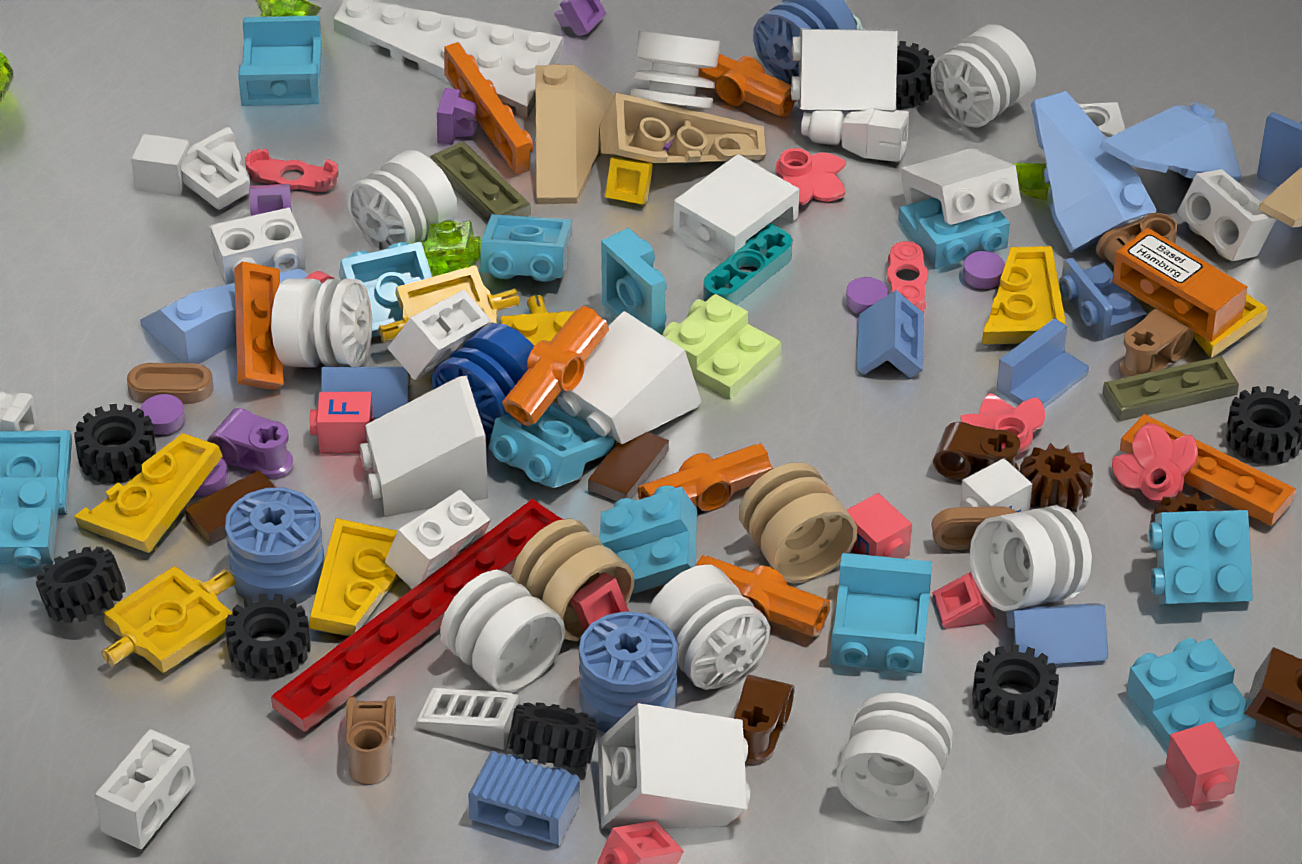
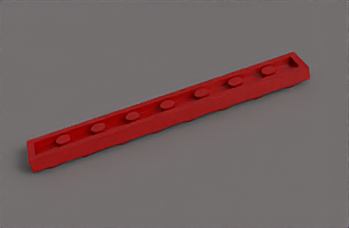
M531 499L271 695L272 708L300 730L306 732L344 703L347 697L353 696L439 630L445 611L453 598L468 582L480 574L492 570L507 572L509 575L512 574L516 559L526 543L544 527L563 519L534 499Z

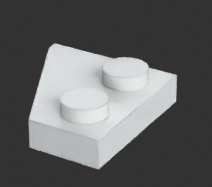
M227 126L189 148L181 164L182 182L211 205L220 210L249 193V178L246 169L243 167L239 148H236L232 128Z

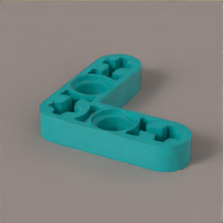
M769 223L746 240L744 246L704 278V301L706 302L714 294H717L738 305L791 261L793 244L791 235L785 230ZM742 266H754L758 270L754 272H743L740 271L738 268Z

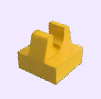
M619 156L611 157L605 197L643 205L647 203L653 163Z

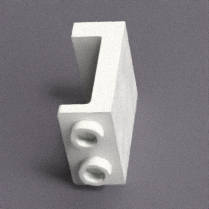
M800 28L799 37L792 38V61H799V76H792L791 99L798 100V107L801 110H868L873 108L877 110H896L898 31L895 29L843 30Z
M973 148L900 168L906 205L930 198L939 199L942 204L944 221L950 225L1014 207L1021 203L1016 165Z
M737 154L674 200L673 231L725 261L744 246L746 240L778 216L789 222L796 220L799 211V188Z

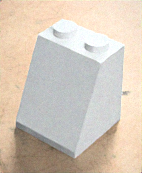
M625 311L608 326L609 331L585 360V370L579 384L569 392L561 390L557 397L559 405L566 413L573 417L578 414L588 422L598 435L602 437L609 435L620 444H624L697 408L702 403L685 350Z
M467 376L457 377L365 425L367 443L359 444L361 461L364 470H372V474H368L372 500L380 499L384 516L432 508L458 490L465 493L472 501L488 498L485 433Z
M638 703L598 739L601 829L612 830L614 827L654 820L662 828L725 827L747 810L750 801V786L746 782L745 775L748 743L743 737V720Z

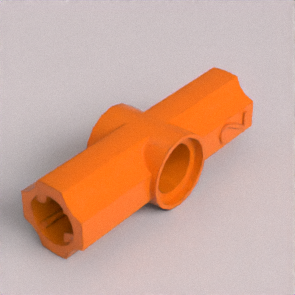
M719 54L717 67L699 68L698 76L715 82L717 94L729 105L737 106L746 101L785 119L792 112L797 101L791 99L790 84L765 74L762 65L752 57L743 56L735 61Z
M583 305L580 309L574 311L550 342L546 340L538 342L529 354L526 373L502 401L505 411L514 417L518 423L529 427L538 421L561 390L567 392L573 390L583 377L585 360L609 331L606 320L601 318L595 310Z
M761 443L715 459L709 454L699 453L684 461L679 468V472L638 486V498L640 500L653 496L655 490L661 486H673L675 488L682 486L694 506L698 505L703 511H714L725 505L733 492L752 486L758 478L772 470L773 467L770 463L768 452Z
M702 555L697 561L696 566L713 565L721 569L738 587L741 595L748 598L753 603L754 608L766 617L767 621L775 622L812 637H818L823 630L830 611V600L787 585V581L777 570L762 565L749 571L708 555Z

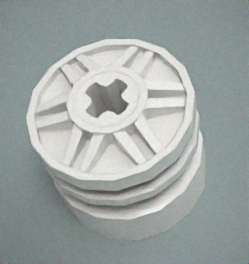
M989 24L972 33L961 44L952 47L948 52L939 56L931 67L930 80L934 95L941 107L955 121L967 127L979 128L988 124L996 116L1002 114L1006 108L1013 106L1027 96L1035 86L1037 72L1034 59L1026 44L1009 29L1001 25Z
M638 31L635 56L652 62V69L633 72V78L650 80L649 89L631 88L630 96L690 110L712 108L713 98L696 96L697 87L715 88V82L699 77L698 74L699 68L717 67L721 41Z
M414 150L402 152L381 166L380 171L377 170L366 176L365 179L350 188L347 196L348 209L354 225L361 236L376 251L385 250L390 245L399 242H406L408 244L422 243L425 237L435 234L451 223L457 213L456 196L451 183L442 169L431 158Z
M317 279L284 280L279 285L275 294L271 322L273 345L280 362L287 367H318L322 362L326 367H360L365 362L372 338L373 317L367 288L358 279H343L342 281L327 279L323 284Z
M1058 505L986 518L976 528L971 540L970 564L973 579L981 595L990 605L1002 611L1016 610L1042 603L1074 598L1085 588L1091 574L1092 553L1089 538L1082 523L1070 510Z
M713 565L695 566L678 574L656 595L647 612V615L661 620L672 630L678 644L677 666L683 672H686L688 678L695 686L705 690L721 688L736 681L750 670L761 657L769 641L770 625L766 617L754 608L753 603L748 598L741 595L738 587L721 569Z
M492 570L482 573L468 582L453 598L445 611L440 626L441 642L452 654L458 656L465 665L472 666L475 672L497 692L513 694L524 690L536 682L551 666L561 649L565 637V625L555 611L539 598L532 597L529 591L522 584H518L511 575L504 571Z
M898 692L880 693L866 699L857 710L854 725L850 730L849 742L844 747L837 767L836 783L842 795L855 808L873 817L885 820L910 821L925 815L934 803L940 784L941 771L945 768L947 755L950 753L952 746L953 730L948 719L934 705L916 696Z

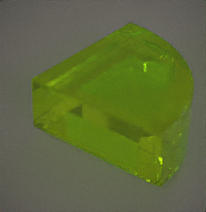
M1011 163L1016 165L1019 191L1037 199L1047 200L1050 184H1046L1044 170L1047 168L1046 163Z

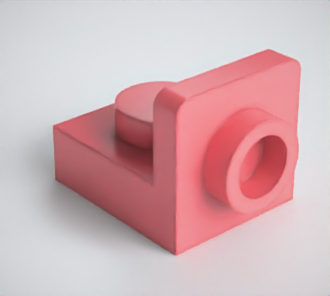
M654 820L612 828L597 864H678L684 850Z

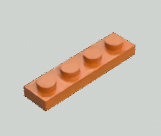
M459 42L444 46L445 77L454 89L460 90L462 99L477 104L475 119L513 173L518 175L529 171L530 153L533 152V142L529 133L526 130H521L515 121L514 114L509 105H503L497 96L496 89L491 80H486L479 71L474 56L468 55Z
M1143 414L1122 436L1120 451L1126 454L1133 453L1132 444L1138 430L1147 423L1162 427L1172 442L1177 438L1186 436V434ZM1195 439L1198 448L1197 461L1183 476L1184 483L1238 510H1248V515L1270 526L1276 522L1294 501L1296 488Z

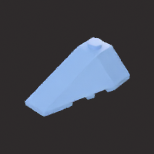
M1067 91L1036 99L1031 103L1038 145L1044 150L1047 168L1044 170L1045 182L1050 184L1053 203L1050 205L1052 218L1070 253L1095 246L1100 238L1109 230L1120 228L1157 211L1141 179L1133 168L1126 162L1100 149L1102 141L1107 138Z
M1193 102L1192 106L1175 105L1103 140L1100 145V149L1134 167L1164 173L1170 169L1189 178H1194L1197 173L1223 169L1238 183L1242 178L1227 124L1214 117L1216 112L1214 109L1199 102Z
M300 268L281 272L280 284L286 279H304L308 275ZM235 283L196 291L140 319L141 326L182 363L200 364L236 344Z

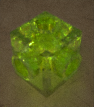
M445 220L437 224H430L427 241H422V246L432 277L475 266L477 261H481V237L474 236L471 221L457 222L455 220Z

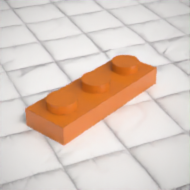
M242 261L234 268L237 381L241 385L276 391L284 385L283 364L277 357L271 330L272 308L275 294L280 285V269Z

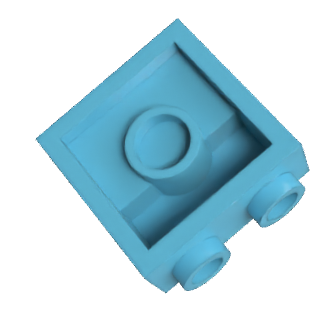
M930 198L899 207L898 220L913 241L922 248L924 256L934 269L964 261L968 255L974 252H995L1008 247L1010 223L1001 211L950 225L944 221L942 204L939 199Z
M491 214L481 240L480 273H491L492 277L498 279H509L515 277V275L532 276L534 280L542 282L563 278L567 266L568 245L572 236V219Z
M626 228L601 241L602 304L616 317L625 311L663 335L667 320L665 312L666 280L659 270L653 269L655 254L651 245L646 240L638 237L631 229Z
M399 242L390 245L385 250L371 253L367 251L354 252L341 259L339 269L341 281L343 279H358L367 288L373 317L372 338L380 336L379 325L402 320V311L395 295L396 287L432 277L421 242L412 244Z
M552 402L538 421L529 427L518 423L510 414L496 418L488 449L493 452L495 458L500 462H506L510 466L526 471L527 476L532 481L556 488L581 478L585 463L607 455L612 450L615 440L609 435L605 437L598 435L586 420L577 415L575 417L569 415L560 405Z
M0 477V564H16L24 568H33L47 563L53 564L60 496L58 477Z
M661 486L655 490L653 496L637 501L629 498L620 499L614 504V508L601 512L600 541L604 547L610 548L633 571L634 589L632 594L667 584L681 572L696 566L697 509L682 486L678 488Z
M1248 510L1163 512L1155 514V522L1149 524L1148 537L1150 549L1157 551V568H1152L1151 589L1153 595H1159V605L1253 601Z
M1192 638L1185 639L1176 645L1173 652L1157 657L1154 653H1146L1140 656L1133 666L1130 667L1127 693L1167 747L1169 746L1170 734L1212 721L1224 738L1251 729L1256 725V719L1244 714L1247 700L1233 683L1235 669L1211 638L1199 643Z

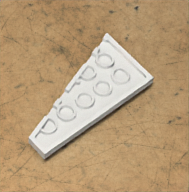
M344 0L334 17V31L369 47L380 45L390 50L391 57L400 61L409 58L418 63L420 70L448 83L450 82L444 75V46L459 42L468 55L474 56L483 77L486 80H491L501 102L516 107V114L527 119L536 103L535 65L556 64L563 50V37L370 0Z

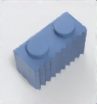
M492 751L468 793L469 819L561 845L562 838L565 837V833L568 831L569 825L579 809L580 778L576 774L571 775L568 771L559 767L550 768L547 766L543 768L540 764L534 765L531 761L527 762L518 755H505L504 753L499 755L496 751Z

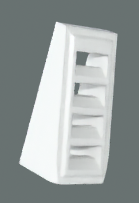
M432 688L416 720V728L505 750L514 708L520 704V695L497 691ZM438 705L447 706L443 715L434 714ZM456 709L463 710L460 716H453ZM472 713L478 714V717H471Z

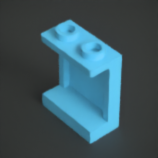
M281 16L243 18L242 65H239L238 71L241 106L319 104L322 61L320 17Z
M842 553L835 622L832 630L830 664L922 673L933 561Z

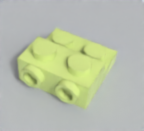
M714 294L706 302L701 299L696 300L690 307L688 317L680 324L675 321L669 323L662 335L685 350L695 381L728 399L735 396L781 354L782 341L748 324L747 310L717 294Z

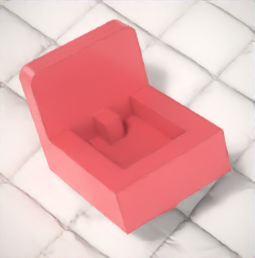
M607 573L598 577L571 598L584 632L590 624L605 615L624 611L629 612L616 578Z

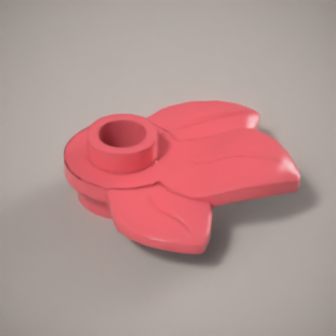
M791 148L785 150L777 160L775 168L777 176L799 188V205H806L812 197L818 201L831 202L845 196L844 185L835 175L846 166L844 159L822 152L810 155L806 150Z
M989 393L980 406L979 414L961 415L960 420L974 426L1013 432L1020 440L1019 453L1031 446L1033 433L1044 425L1046 416L1044 406L1037 397L1028 399L1014 408L996 395ZM1004 442L1002 443V450L1006 446Z
M1147 423L1138 430L1132 444L1133 453L1114 457L1112 459V469L1118 481L1125 488L1141 490L1148 500L1161 503L1163 497L1174 499L1178 491L1182 492L1183 476L1197 461V444L1192 435L1182 436L1172 442L1162 427ZM1166 476L1164 482L1155 484L1159 478Z

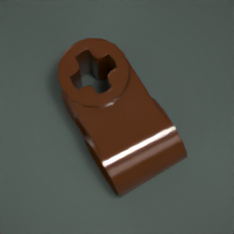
M953 422L944 430L934 455L933 465L937 472L944 477L964 480L1003 458L1019 471V467L1015 463V457L1020 452V440L1017 435L1007 430H995L974 426L965 422ZM1004 442L1006 446L1002 450V443Z
M747 675L740 701L734 714V719L743 720V737L748 743L746 764H762L773 756L783 726L787 724L791 713L795 693L794 685Z

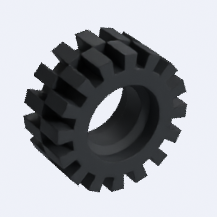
M899 41V46H897L896 104H900V109H907L908 103H911L913 107L919 106L920 100L923 102L928 101L929 95H932L934 92L930 80L931 67L935 62L933 54L929 55V50L925 47L919 51V44L912 43L908 47L906 46V41Z
M1256 386L1252 387L1251 394L1245 389L1240 392L1239 398L1234 397L1229 410L1226 440L1230 441V448L1233 451L1240 448V457L1245 459L1248 455H1252L1253 463L1259 464L1260 458L1267 459V465H1275L1276 458L1281 463L1289 461V456L1295 458L1299 454V450H1302V405H1299L1300 399L1296 395L1289 399V391L1282 389L1277 394L1273 393L1274 387L1267 386L1266 392H1261L1260 387ZM1256 423H1270L1278 428H1266Z
M109 404L110 410L105 412L102 406L95 408V416L88 412L83 416L84 423L78 421L76 425L77 432H74L79 466L82 467L83 472L87 476L92 473L93 480L99 482L103 476H106L107 483L114 484L115 477H121L122 483L130 481L129 475L133 473L134 476H137L141 473V464L156 454L152 421L148 415L144 416V411L139 408L133 412L132 405L124 404L123 409L118 410L117 404ZM112 441H127V443L119 446H104Z
M84 547L81 553H76V550L68 552L69 556L66 558L58 556L53 559L54 565L47 563L43 567L44 572H39L36 577L38 581H35L48 616L56 622H60L63 619L64 623H72L75 618L79 622L86 621L87 615L93 614L94 618L102 615L101 609L110 610L113 608V601H120L123 598L122 593L126 592L125 582L114 554L109 549L104 551L103 547H96L93 551L91 547Z
M259 594V602L255 603L249 597L244 599L245 608L237 604L232 609L233 615L228 614L226 618L225 631L229 659L231 663L234 662L235 668L239 672L245 669L246 676L254 678L255 674L260 672L261 680H269V673L276 672L277 678L285 677L286 668L293 673L299 669L298 661L303 664L308 659L307 652H310L311 643L308 616H306L302 605L297 607L296 600L290 597L283 603V595L274 594L273 600H267V594ZM264 632L284 634L280 638L271 641L253 639L256 635Z
M1011 645L1010 652H1006L1003 646L997 647L995 649V656L990 651L983 655V662L978 661L974 673L972 703L974 709L978 708V716L982 720L989 716L988 725L994 728L997 727L999 722L1004 723L1003 731L1006 732L1012 731V725H1018L1019 732L1021 733L1028 732L1029 723L1037 729L1042 726L1043 719L1048 722L1052 717V712L1055 711L1059 685V674H1056L1057 668L1054 663L1047 664L1048 656L1041 653L1036 658L1034 657L1035 649L1028 646L1025 653L1019 652V645ZM1016 683L1024 685L1032 691L1015 694L1007 692L999 686Z
M530 702L523 705L518 704L514 708L507 747L512 749L514 754L523 755V758L526 760H538L537 763L546 765L547 762L553 763L554 767L561 768L563 764L569 768H576L577 765L584 767L587 766V763L590 764L598 723H596L594 718H588V714L583 712L575 713V709L569 707L562 709L559 708L560 705L552 704L551 706H546L540 702H536V706Z

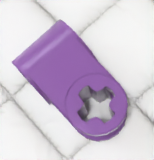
M233 409L207 439L208 442L219 446L223 456L222 459L227 465H234L253 473L260 470L268 479L284 477L293 468V456L286 447L289 440L286 426L280 422L255 415L246 409Z

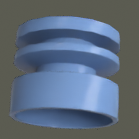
M782 0L780 4L774 6L768 13L760 17L753 28V43L757 55L764 66L776 78L791 85L792 76H799V61H792V38L799 37L800 28L857 30L853 13L844 0Z
M264 488L248 493L236 501L226 515L225 532L227 548L230 553V573L235 579L234 588L237 594L243 599L251 597L254 603L259 602V594H267V600H273L274 594L283 595V603L290 597L296 600V605L305 602L316 594L325 558L322 545L321 516L314 501L302 492L288 488Z
M624 611L605 615L590 624L581 636L579 646V672L581 675L579 683L580 706L582 712L588 714V718L596 720L598 730L606 733L638 703L676 709L678 644L672 630L661 620L645 613Z

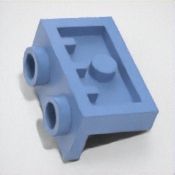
M1073 258L1065 259L1063 261L1062 277L1059 278L1060 292L1065 300L1073 304L1080 313L1083 322L1087 326H1091L1101 340L1125 333L1145 319L1147 313L1133 296L1112 283L1113 272L1105 263L1082 270Z

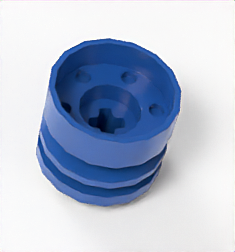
M493 322L487 324L473 334L461 349L454 351L447 360H444L437 366L432 375L433 390L457 377L467 376L485 438H491L496 418L509 414L505 411L502 401L526 373L527 360L534 345L519 331L506 324Z

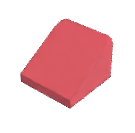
M972 572L932 592L942 625L945 629L985 624L996 620L993 608L981 595L973 579Z

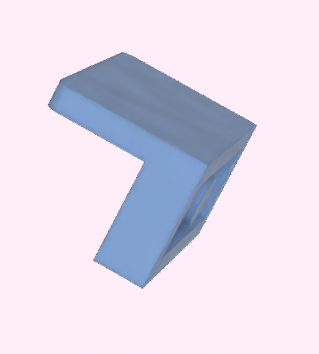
M1271 112L1266 118L1257 176L1279 187L1302 167V121L1297 123Z
M897 290L859 315L857 370L863 375L887 360L909 378L923 371L924 313Z
M1054 318L999 359L996 391L1018 405L1028 399L1037 397L1045 409L1088 375L1089 366L1065 352L1068 326Z
M322 367V392H371L373 418H380L408 403L410 374L404 367Z
M1087 603L1026 607L1006 611L1007 627L1014 629V645H1019V652L1025 653L1027 646L1034 648V657L1037 658L1041 653L1048 656L1047 664L1101 661L1108 658L1104 604Z

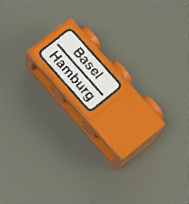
M1146 228L1116 251L1112 283L1155 309L1161 310L1192 328L1195 333L1208 341H1214L1243 318L1248 286L1153 230Z

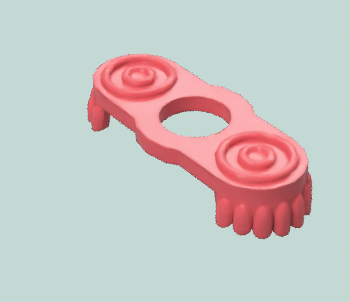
M267 149L252 150L251 154L247 153V157H245V166L249 177L259 183L271 185L290 184L291 190L301 189L313 192H326L333 189L337 184L339 175L338 164H335L334 161L331 162L330 159H327L324 167L309 165L300 160L284 161L272 159ZM287 170H299L304 174L297 180H286L281 177Z
M903 241L896 243L891 247L887 260L890 263L887 270V280L891 284V293L897 290L924 313V309H926L925 284L928 279V271L924 266L923 250L918 244ZM902 269H910L916 271L919 277L912 281H905L899 279L896 273Z

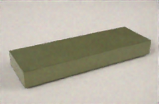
M464 141L430 156L442 169L452 187L488 222L491 214L526 217L531 215V204Z
M1222 356L1107 381L1104 382L1102 393L1117 419L1124 421L1141 417L1143 414L1150 415L1234 396L1238 393L1239 383Z

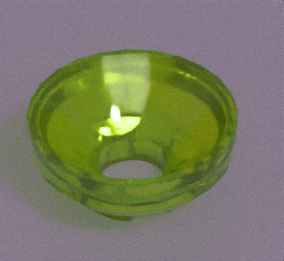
M255 0L262 17L318 16L322 8L307 0Z

